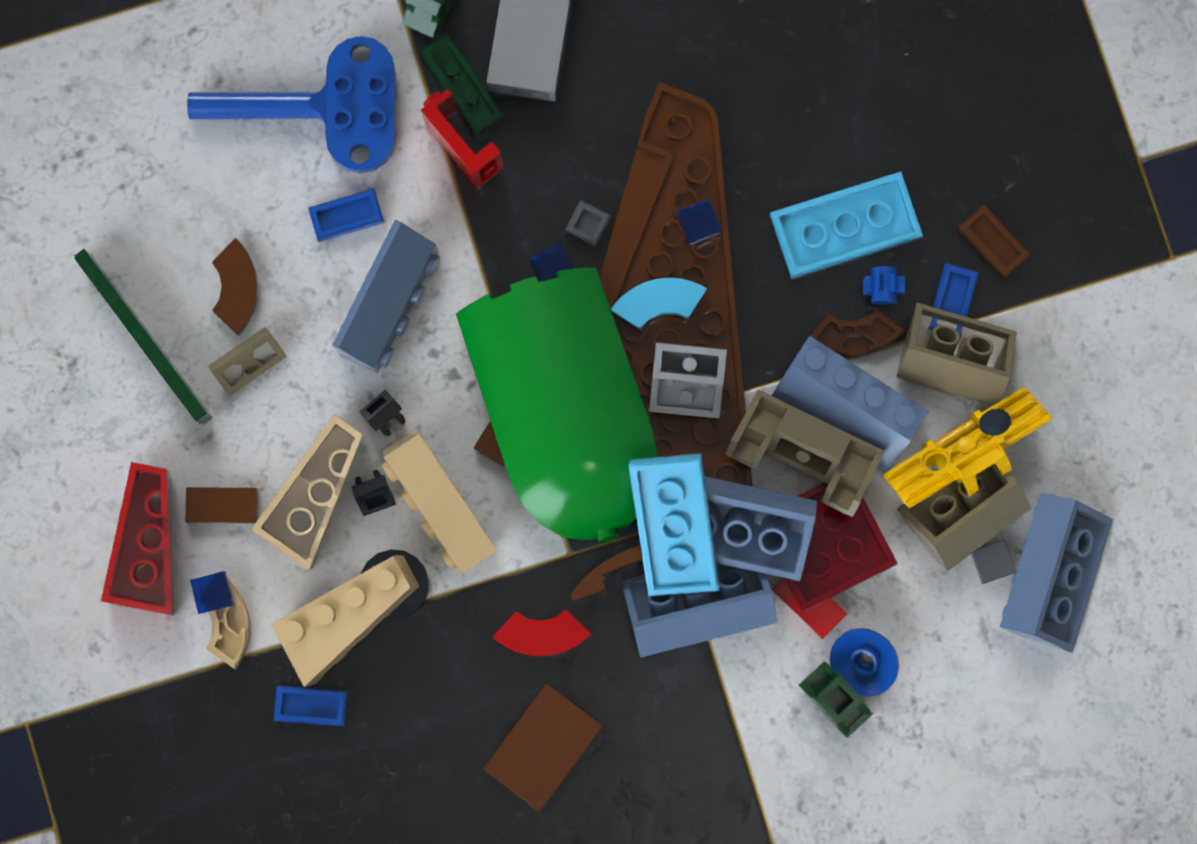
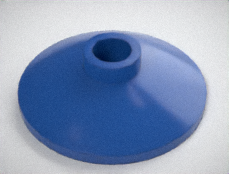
M856 628L846 631L834 642L830 652L831 668L840 674L861 696H875L885 692L893 685L898 676L899 659L895 648L886 637L874 630ZM863 653L871 656L873 662L866 661Z

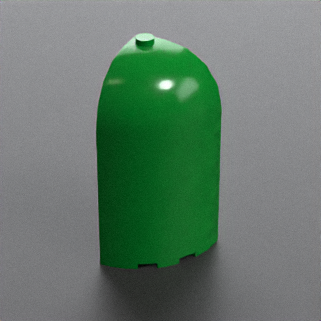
M574 268L557 271V277L538 282L536 276L510 284L512 291L493 298L491 294H487L456 313V317L509 479L521 503L541 525L561 537L577 540L598 539L599 543H606L618 538V532L629 526L637 518L629 469L630 460L658 458L653 430L596 268Z

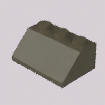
M916 303L901 352L897 378L981 403L995 405L1001 400L1011 378L1017 332ZM932 317L938 318L936 324L940 325L936 326L933 330L927 329L931 324ZM957 324L963 325L960 333L962 334L961 338L959 336V333L955 330L957 328Z
M996 464L977 474L979 491L971 496L967 493L963 482L959 483L955 480L910 509L905 504L897 508L899 514L924 547L947 571L1032 509L1020 483L1010 473L1002 475Z

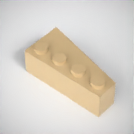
M334 414L251 530L304 568L310 570L363 434Z

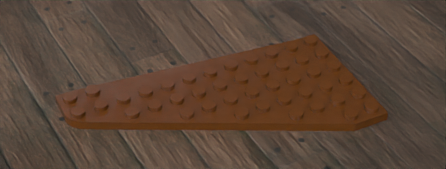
M659 82L644 119L599 279L610 310L629 290L654 279L680 278L698 283L707 288V291L689 319L678 315H661L649 320L639 330L614 313H612L653 430L658 457L702 453L704 475L706 477L753 487L751 467L725 455L746 410L718 118L714 109L704 99ZM656 342L727 349L719 419L649 412Z

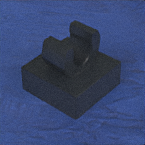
M386 389L359 412L375 431L380 429L388 437L392 433L386 427V423L391 418H396L402 425L406 422L404 416L400 413L402 407Z
M377 469L373 471L375 478L362 482L361 477L357 476L355 478L356 485L351 487L363 516L396 505L394 495L385 475H381Z

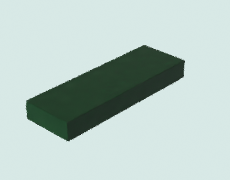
M449 33L420 50L421 56L444 90L448 89L453 94L456 108L476 137L505 119L503 113Z

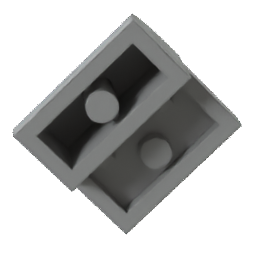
M656 342L649 412L719 419L727 349Z

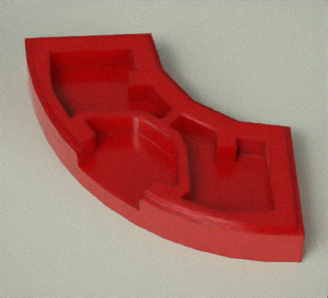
M567 610L555 618L542 621L528 619L516 611L493 635V638L503 646L521 654L550 656L566 652L578 646L591 633Z

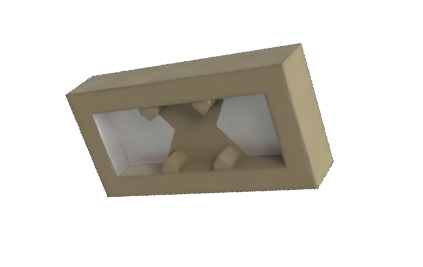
M265 326L208 365V367L230 396L287 356Z

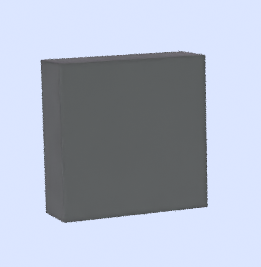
M580 200L565 229V233L596 248L611 219V215Z
M1005 540L978 548L971 554L982 585L1017 572Z

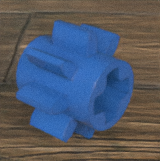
M896 267L871 268V276H864L863 295H871L872 304L898 303L897 295H904L906 293L905 276H897Z

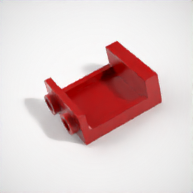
M448 89L443 93L437 91L424 101V108L421 109L426 128L477 189L504 169L501 152L493 142L475 155L447 121L457 111L453 94Z

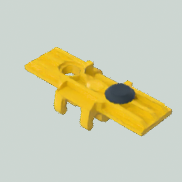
M1023 386L983 412L980 410L975 411L969 415L970 419L939 439L927 441L922 445L923 449L884 473L883 477L909 509L955 480L959 483L963 482L967 493L971 496L979 491L977 474L993 464H996L1002 475L1010 472L1012 467L1004 449L1051 421L1052 416L1028 389ZM935 465L938 470L933 471L928 469V467Z

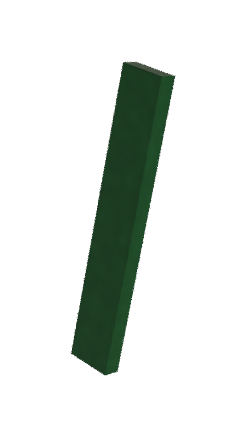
M85 249L74 255L76 262L193 419L203 425L213 418L94 257Z

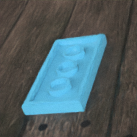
M901 171L770 212V218L791 279L923 237Z
M702 453L630 460L629 469L648 596L719 591L720 584Z

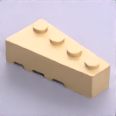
M416 427L381 450L386 460L381 465L392 483L396 480L400 481L406 490L401 496L410 510L413 512L417 508L425 518L420 523L431 541L436 538L439 539L445 548L439 553L451 570L457 566L461 574L497 552L496 547Z
M404 555L392 556L272 623L271 625L303 686L316 684L360 640H363L373 631L372 629L408 598L419 587V584Z

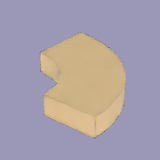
M219 571L199 598V601L208 610L212 620V637L206 649L232 668L237 669L248 646L250 635L249 614L238 588L225 574Z

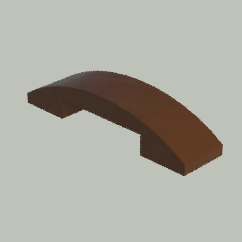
M641 545L618 553L595 567L579 582L570 594L573 602L606 590L601 576L642 561Z

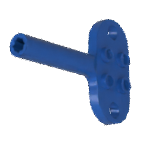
M363 36L348 38L337 45L330 54L326 68V82L319 91L189 92L187 97L189 119H320L325 123L328 151L338 165L347 171L356 173L375 171L390 158L396 140V71L394 60L385 45L374 38ZM358 47H366L371 51V54L367 61L359 63L352 59L353 51ZM357 147H365L370 151V156L364 163H355L351 159L353 150Z

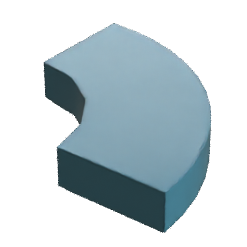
M680 278L654 279L637 285L625 293L612 307L611 312L639 330L649 320L661 315H678L689 319L707 291V288L698 283Z

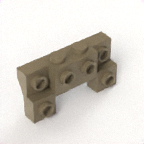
M757 390L729 443L725 455L755 470L760 465L765 453L829 484L821 500L822 503L853 517L885 451L763 391Z

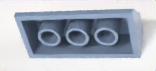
M396 219L332 344L340 356L375 373H378L381 366L386 368L394 353L391 345L396 335L401 337L404 334L410 320L406 315L412 304L417 306L425 291V287L421 285L427 273L432 275L435 272L440 261V256L437 255L438 248L435 243Z
M811 336L808 337L771 395L884 450L885 452L877 466V469L883 473L892 468L929 412Z
M705 476L716 562L800 581L816 518L817 501Z
M1041 493L1038 505L1034 509V518L1028 537L1023 545L1021 560L1013 577V585L1008 602L1003 609L1000 627L1019 636L1073 652L1113 519L1075 499Z
M717 563L719 591L648 596L645 575L621 580L640 658L778 623L773 594L766 574Z

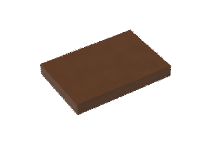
M546 683L483 770L540 812L603 725Z

